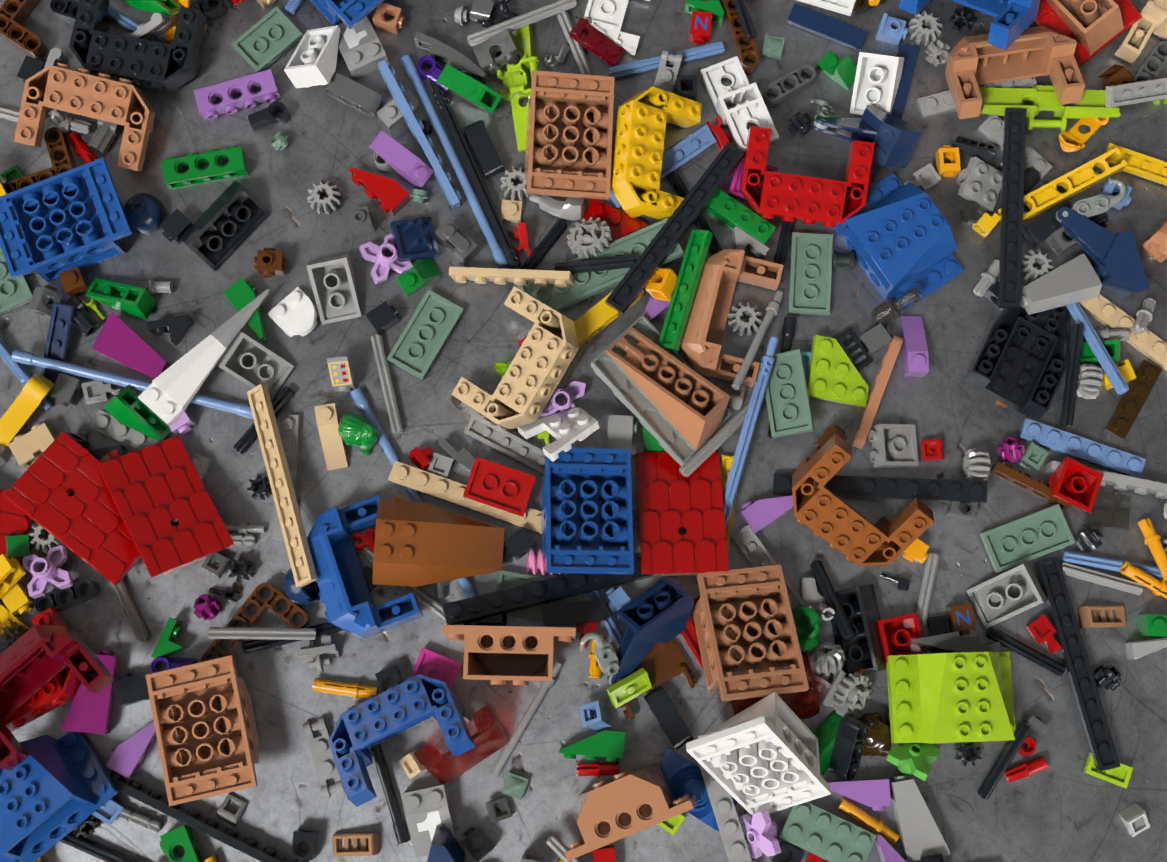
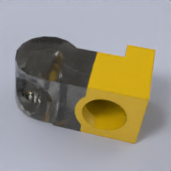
M972 200L967 201L959 211L962 221L984 238L1001 219L996 213L991 217L980 208L976 201Z

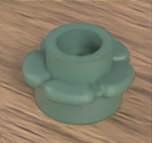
M279 131L273 136L270 144L275 150H283L288 145L289 141L286 139L288 135Z
M412 189L411 194H409L410 197H413L412 201L424 203L425 199H429L427 197L428 191Z

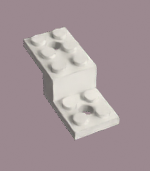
M738 56L700 70V75L717 114L722 120V125L728 124L740 150L745 152L748 136L747 124L755 123L757 127L771 129L770 142L779 139V134L756 82L749 83ZM723 78H729L732 84L730 86H724L722 85L721 80Z

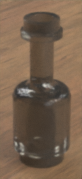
M917 288L909 289L907 295L899 300L897 298H890L874 308L871 314L874 323L877 325L880 323L887 325L900 317L904 312V306L910 302L916 303L921 298L920 291Z

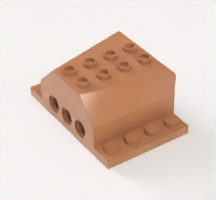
M532 71L525 144L526 194L609 200L615 77Z
M781 564L733 569L728 572L698 573L697 581L701 597L692 613L708 693L720 689L723 702L763 697L773 692L779 695L807 691L809 685Z
M442 626V634L448 636L449 640L464 641L463 679L491 680V685H507V681H513V685L529 686V681H552L553 662L555 661V639H558L559 643H572V639L577 640V630L574 627Z
M233 655L145 675L169 806L258 786L254 764L259 763V737L252 700L243 677H237Z
M658 762L634 773L632 769L615 775L613 776L615 781L610 777L593 785V790L579 795L582 807L577 824L582 838L568 845L569 850L564 852L567 861L692 810L698 804L695 795L690 797L689 793L673 800Z

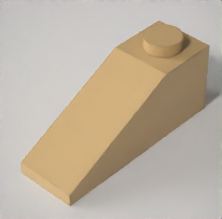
M335 403L315 406L317 427L327 470L331 471L349 467L345 442L338 432L339 407Z

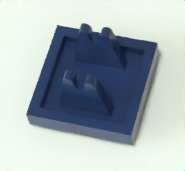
M431 216L391 221L390 227L395 248L398 252L399 262L439 256L440 253Z

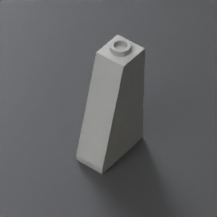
M1081 254L1024 286L1020 296V305L1030 315L1097 298L1102 283L1087 256Z
M907 775L894 776V781H889L897 830L900 834L899 840L903 859L906 862L920 860V857L941 853L943 856L951 855L914 779L907 778Z

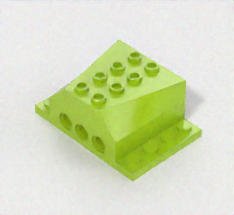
M960 652L887 656L888 663H886L891 743L936 744L1015 740L1014 732L1016 731L1010 652Z

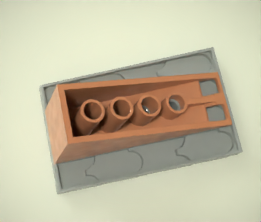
M642 314L593 359L590 366L613 391V394L659 441V445L683 467L731 418L732 412L727 408L730 396L695 372L677 351L666 350L658 346L661 334Z

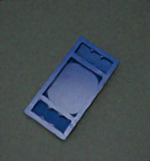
M668 748L659 766L673 800L689 793L690 797L695 795L698 804L694 809L687 812L719 832L700 768ZM732 797L734 806H736L737 801Z

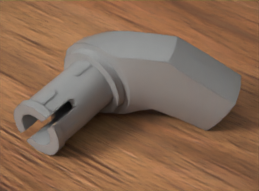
M801 578V598L809 608L818 611L825 621L831 620L834 617L832 614H835V612L827 605L825 598L817 592L815 578Z

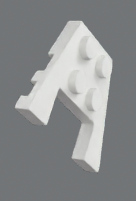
M589 0L584 18L595 29L635 56L640 36L621 32L629 0Z
M580 407L540 418L536 422L517 428L525 439L545 430L556 438L557 441L542 447L544 455L551 461H555L559 458L558 453L562 450L564 452L569 451L572 448L571 444L573 442L584 440L599 429V424L595 418Z

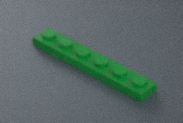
M692 229L658 342V346L663 349L679 351L713 235L708 230Z

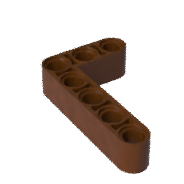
M5 0L0 7V36L31 57L38 56L44 58L47 54V46L36 34L22 26L40 0Z
M720 0V4L725 12L724 17L735 55L738 56L745 74L751 75L756 71L759 62L754 39L747 40L743 28H736L734 26L735 24L741 25L737 10L729 8L730 6H735L734 1ZM745 42L748 46L743 47L739 43ZM750 60L754 64L748 65L745 63V61Z
M51 127L44 133V140L53 167L3 183L7 193L77 167L69 141L61 130ZM56 137H59L58 141L53 142ZM65 154V157L59 160V157Z
M261 583L225 627H236L239 621L244 623V627H255L268 609H271L295 628L307 627L311 617L305 609L292 602L277 587L269 583ZM269 587L271 595L264 599L262 592L265 588ZM282 600H286L288 607L285 611L281 612L278 607L279 603ZM256 604L258 611L255 615L251 616L249 608L251 605ZM298 613H302L304 621L298 625L295 622V616ZM215 639L203 654L201 662L209 661L212 655H215L217 658L233 655L244 639H229L231 645L226 650L222 646L224 639Z

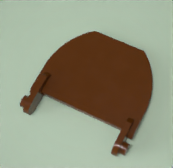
M673 640L668 643L657 642L632 672L633 674L644 668L651 682V689L682 673L691 689L695 687L694 684L698 683L694 675L690 677L689 673L692 671L680 648ZM613 641L610 644L615 653H617L618 649ZM628 702L623 704L621 708L624 706L626 708L623 711L626 719H634L635 716Z

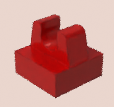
M416 446L410 451L409 459L418 469L426 471L431 462L429 459L433 456L434 452L429 446L422 451Z

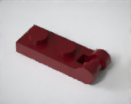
M580 18L576 28H572L569 32L570 37L614 67L626 50L591 26L585 18Z

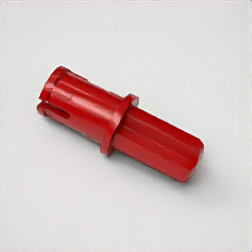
M76 132L69 133L67 140L75 149L77 156H81L86 164L98 159L90 150L88 143H85Z
M1040 756L1028 762L1022 761L1020 765L1007 769L1004 775L1010 783L1024 777L1030 778L1032 774L1047 770L1048 763L1044 756Z
M597 761V763H578L576 766L577 776H598L600 778V776L618 775L619 762L599 763Z

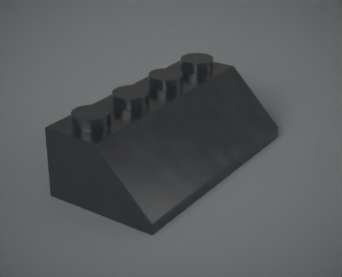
M235 180L179 239L212 270L216 271L270 212L244 185Z
M873 584L836 591L855 633L852 638L844 640L834 618L830 620L835 643L841 646L843 654H845L842 671L847 673L846 677H848L850 673L855 674V672L866 674L886 670V660L877 621L881 620Z

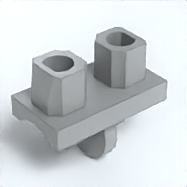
M332 636L322 637V646L314 647L313 640H302L301 650H297L301 663H308L309 668L316 667L318 672H323V666L331 664L330 659L340 658V652Z
M836 670V674L828 673L826 676L824 673L821 678L815 675L814 680L818 682L815 690L818 693L814 701L826 707H833L835 704L832 700L836 698L834 692L838 690V684L843 682V678H847V673L842 670Z

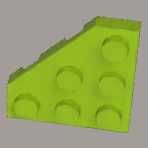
M813 336L807 377L809 397L860 408L866 407L869 386L838 341L830 337Z

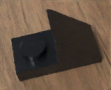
M186 314L149 321L147 326L148 330L156 336H164L170 332L171 342L177 346L192 326L193 319Z

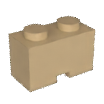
M39 423L33 426L30 432L16 436L8 446L19 465L29 468L48 446L56 440L57 435L52 426L46 423Z

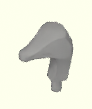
M531 194L529 198L530 201L538 203L540 209L561 219L581 220L585 213L584 198L569 197L565 201H559L548 195L539 196Z

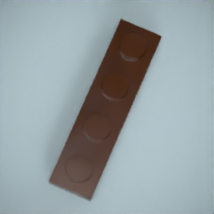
M1000 461V463L996 462L991 466L990 473L1054 505L1059 504L1060 508L1064 510L1071 508V504L1052 496L1048 483L1041 480L1037 482L1031 479L1030 474L1024 471L1017 472L1011 469L1012 466L1003 461Z

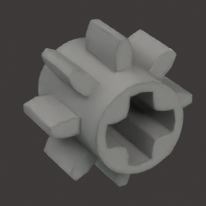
M940 39L937 42H930L927 50H925L928 54L925 59L935 67L938 64H945L949 54L947 51L950 49V46L943 43Z

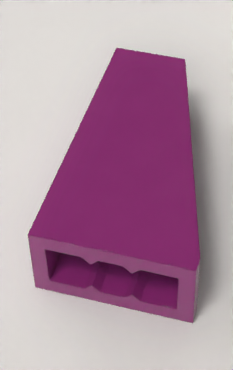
M112 312L92 346V349L97 353L153 380L171 366L132 328Z
M101 650L100 655H95L115 678L113 681H116L120 656H114L113 651ZM81 682L63 721L61 730L109 734L115 694L113 683L111 682L97 694L88 691Z

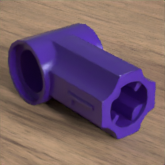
M430 56L421 57L418 61L420 76L425 80L436 83L448 92V88L436 82L444 68L437 64ZM425 65L432 66V69L429 71H425L422 68Z
M158 657L152 661L150 667L152 673L159 672L158 665L162 661L166 662V670L195 664L196 658Z

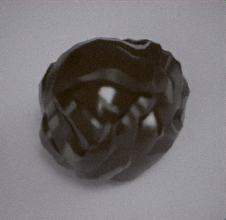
M863 714L862 717L857 719L868 726L862 755L886 756L892 747L890 741V722L882 714Z

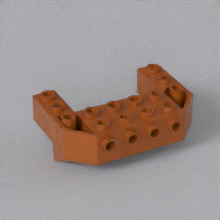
M834 434L811 458L805 456L792 475L794 516L800 524H806L811 528L817 537L824 538L831 548L842 552L848 561L855 562L859 566L890 565L934 523L933 511L918 498H915L892 522L883 516L875 524H872L826 488V483L852 458L851 445L837 434Z

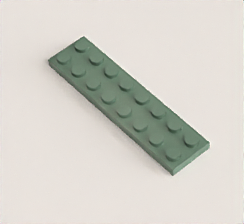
M668 218L609 243L610 246L603 247L604 252L598 251L596 257L590 254V257L586 258L584 254L581 258L577 257L568 262L634 255L637 260L667 222ZM679 242L662 265L684 256ZM630 268L572 274L574 277L573 285H567V287H557L554 284L536 286L534 283H528L525 286L518 285V287L550 308L559 311L618 285Z

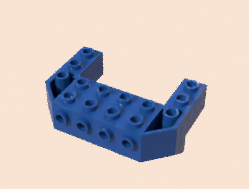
M900 0L899 9L917 15L931 0ZM952 0L965 7H970L981 13L996 17L990 25L988 43L1007 50L1037 19L1040 0Z
M379 495L342 509H338L336 506L331 507L317 517L307 537L317 576L315 583H318L320 589L318 591L321 602L325 604L327 610L325 615L328 622L362 639L423 617L418 599L413 592L376 607L374 605L350 534L376 525L378 500L382 499Z
M420 674L411 676L405 682L389 687L385 692L372 696L359 705L350 707L340 715L328 743L347 799L356 807L377 797L366 768L374 764L369 748L433 716L439 724L448 749L456 757L476 747L464 719L466 714L456 694L446 682Z

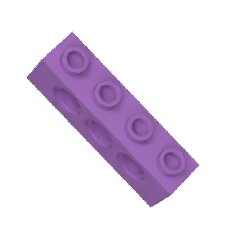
M272 69L193 90L199 113L204 120H213L223 114H234L238 110L245 108L252 109L263 103L270 104L281 98ZM261 88L259 93H253L255 89ZM242 94L240 98L234 99L235 95ZM218 99H223L220 104H215Z

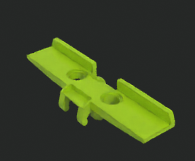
M532 24L511 31L523 56L513 64L506 63V72L497 70V77L502 79L504 84V90L499 91V94L502 95L501 99L511 101L519 152L525 151L528 105L522 107L520 102L525 97L530 98L531 88L528 70L531 71V79L532 71H539V57L536 56Z
M1033 85L1032 88L979 87L983 99L980 114L1004 116L1005 108L1026 109L1027 130H1032L1033 127L1060 128V131H1065L1067 118L1120 117L1121 115L1120 106L1106 107V90H1084L1081 102L1073 103L1074 107H1065L1064 104L1060 105L1053 86ZM1030 100L1031 106L1023 105L1022 101ZM1039 111H1053V116L1059 118V120L1034 119V117L1038 115Z

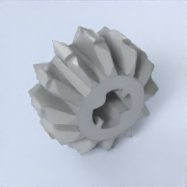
M923 11L921 15L918 13L914 16V19L910 20L908 33L912 34L911 40L917 39V45L923 42L924 46H927L929 42H936V38H940L942 34L940 30L943 28V24L939 23L940 17H933L934 12L927 15L926 11Z
M513 166L512 172L506 170V177H501L503 184L500 185L501 190L505 191L504 196L508 197L511 195V200L513 201L516 197L523 201V195L529 198L530 194H526L527 179H525L524 168L520 167L519 171H516V168Z
M320 180V185L313 183L314 189H308V193L311 196L307 197L308 202L311 203L310 207L312 210L317 209L319 214L324 210L328 215L329 209L332 208L333 211H336L335 205H341L339 198L342 197V193L338 191V185H333L330 180L326 184L323 180Z
M1037 249L1035 252L1029 250L1027 254L1022 255L1021 274L1025 275L1023 281L1030 278L1031 283L1054 270V267L1050 265L1053 259L1046 258L1048 252L1042 255L1041 249Z
M739 302L738 308L732 306L731 311L733 313H728V318L731 319L728 322V326H735L732 330L733 333L740 330V336H743L744 331H746L748 336H751L752 330L754 332L758 331L757 325L762 323V320L759 319L762 316V312H755L758 308L757 305L750 308V302H747L745 307L742 302ZM742 316L749 318L747 323L744 322L745 320L741 321Z
M1083 364L1080 367L1077 386L1078 397H1083V399H1096L1103 383V370L1100 366Z
M974 448L965 452L962 464L965 480H988L991 460L986 450Z
M31 525L35 531L29 533V536L34 537L30 543L36 545L35 549L37 551L43 550L44 553H48L50 548L64 545L53 535H48V531L40 525Z
M819 642L818 646L810 650L808 655V662L812 671H817L818 674L825 673L826 676L828 673L836 674V670H842L845 661V654H843L841 646L836 645L835 642Z

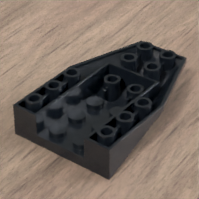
M1021 305L1019 309H1010L992 326L963 382L1038 422L1048 411L1069 364L1070 312L1067 307L1062 306L1030 315Z

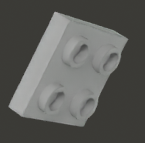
M972 157L967 168L963 169L957 176L956 182L960 185L958 195L984 211L992 212L1002 187V173L981 159Z

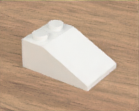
M339 25L306 30L284 69L296 88L326 85L331 81L336 70L340 36Z
M859 52L850 113L863 115L866 106L869 105L891 115L901 80L904 57Z

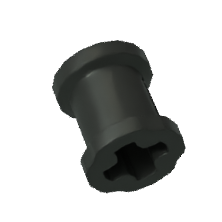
M833 250L832 269L848 267L852 270L854 267V251L840 253Z

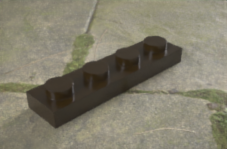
M1145 359L1141 361L1135 372L1137 378L1130 381L1128 385L1129 390L1122 395L1103 431L1121 441L1125 440L1163 369Z

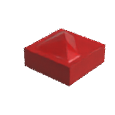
M942 438L921 440L922 461L945 460Z

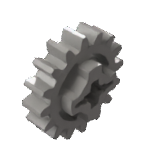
M592 217L589 218V221H585L583 218L581 224L574 223L576 228L569 229L571 234L567 235L569 240L567 243L573 254L577 253L580 258L584 254L586 258H589L590 254L596 257L598 251L604 252L603 247L610 246L608 241L612 240L611 230L607 226L606 221L601 222L599 217L595 221Z
M855 672V674L850 673L848 679L843 678V682L838 684L839 690L834 692L836 698L832 700L835 704L833 709L836 710L837 714L842 717L846 715L856 717V712H862V709L867 706L866 700L871 698L869 693L872 691L870 687L872 682L869 681V678L858 672Z

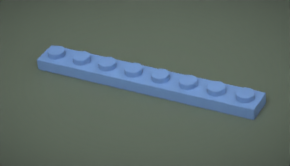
M385 60L377 63L381 76L426 161L434 171L433 174L452 210L460 207L459 200L462 199L457 188H452L450 184L452 182L451 176L447 170L443 171L441 157L438 153L434 154L431 148L434 145L429 135H424L422 131L424 126L420 118H415L413 114L415 109L411 101H406L403 95L405 90L401 82H396L394 78L396 73L392 65H387Z

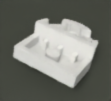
M297 287L267 314L286 335L293 337V335L305 336L309 334L317 325L316 319L319 312L306 294Z

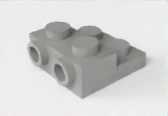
M878 424L871 427L868 433V440L872 442L870 461L874 463V468L919 466L915 424Z

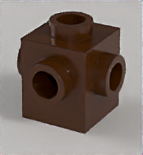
M1116 64L1099 76L1104 86L1103 90H1106V86L1133 82L1132 79L1134 78L1125 66Z
M275 248L257 250V257H254V268L257 269L263 278L272 279L275 276H285L286 255L282 250H276Z

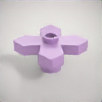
M392 234L386 235L383 244L380 246L372 242L360 245L359 251L363 259L375 263L370 273L375 284L387 280L389 269L399 274H404L412 268L410 261H398V252L395 248Z
M573 381L563 388L561 382H559L540 416L547 417L553 415L558 410L564 412L577 408L572 401L584 396L586 384ZM564 395L566 398L565 402H558V396Z
M59 545L50 548L46 558H39L35 554L22 558L24 570L32 573L34 576L27 585L30 597L35 599L46 595L51 583L60 589L73 586L71 573L60 569L68 559L64 546Z
M768 810L753 813V817L748 813L738 816L743 834L747 837L746 844L751 859L762 856V852L767 857L781 853L778 839H776V836L779 834V828L776 822L771 820Z

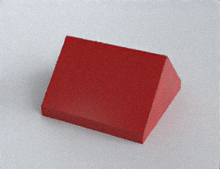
M1065 457L1048 479L1051 494L1081 510L1091 513L1104 474L1069 457Z
M918 613L877 621L886 663H888V655L927 654L925 647L912 644L910 640L923 637Z

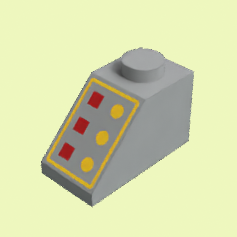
M349 357L327 358L333 389L338 391V393H349L351 389H356L354 364Z

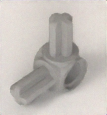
M57 109L48 111L51 122L49 128L56 127L63 134L75 131L89 135L92 125L90 123L76 120L70 112Z

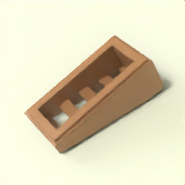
M1124 605L1083 606L1078 608L1080 628L1126 627ZM1113 610L1116 613V622H1114ZM1096 611H1098L1099 623H1097V614H1096ZM1105 611H1107V621H1108V622H1106Z
M379 832L332 835L333 857L374 856L380 852ZM360 838L362 839V850H359ZM341 839H344L345 851H342ZM350 839H353V850H352V851H351V848H350Z

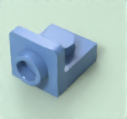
M111 798L92 815L111 825L124 809V806Z

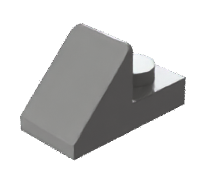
M737 226L733 229L734 249L748 250V253L753 258L765 259L770 248Z

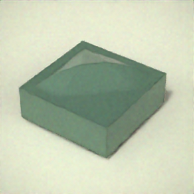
M765 35L761 56L781 60L785 38Z
M1030 441L1020 460L1039 470L1050 452Z
M508 772L501 793L522 800L529 779Z

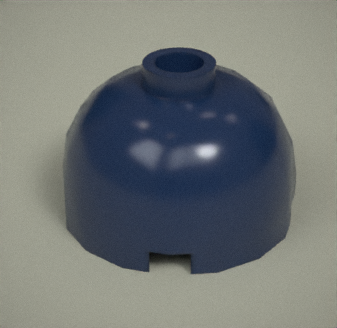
M135 194L124 204L123 209L130 228L138 234L148 235L150 232L158 231L161 228L160 224L165 221L166 211L163 204L151 194Z
M292 568L287 571L283 579L285 595L297 605H310L320 600L318 583L316 584L313 581L304 587H296Z

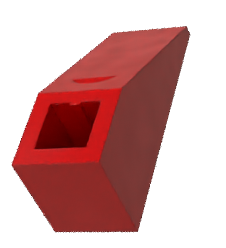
M352 167L349 169L352 175L351 180L358 187L362 185L366 189L364 191L371 200L376 199L380 203L379 207L386 214L390 212L395 216L411 201L409 193L395 180Z

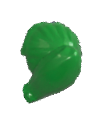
M346 412L339 417L338 432L346 442V445L360 446L363 454L370 455L371 448L378 439L377 427L369 423L364 416L353 412Z
M800 605L792 610L799 646L803 650H812L818 646L820 641L821 617L818 611L807 606Z

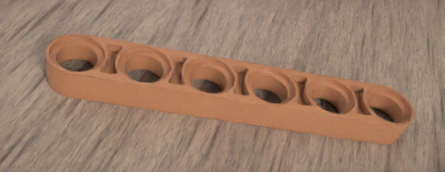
M893 334V340L888 345L851 444L859 449H862L904 340L903 337Z

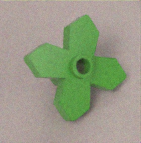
M896 743L897 746H892L886 760L898 766L901 773L905 775L913 774L923 781L927 779L932 769L929 763H934L940 752V748L930 743L920 745L917 743Z

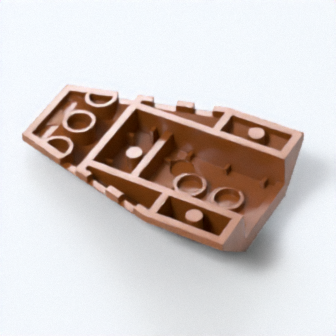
M379 499L375 529L372 584L418 587L502 571L505 528L424 502Z

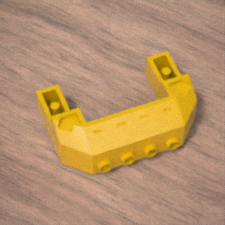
M652 86L635 94L617 108L610 188L623 210L630 217L635 218L645 215L659 220L669 219L684 200L683 197L659 190L666 122L683 128L700 123L702 103Z

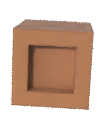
M380 3L377 6L372 19L375 28L397 35L399 29H402L405 24L402 8L386 3ZM388 17H395L391 21L386 20Z

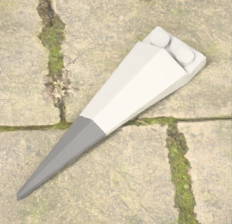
M269 289L265 290L152 380V383L138 396V399L170 426L185 411L222 355L268 296Z

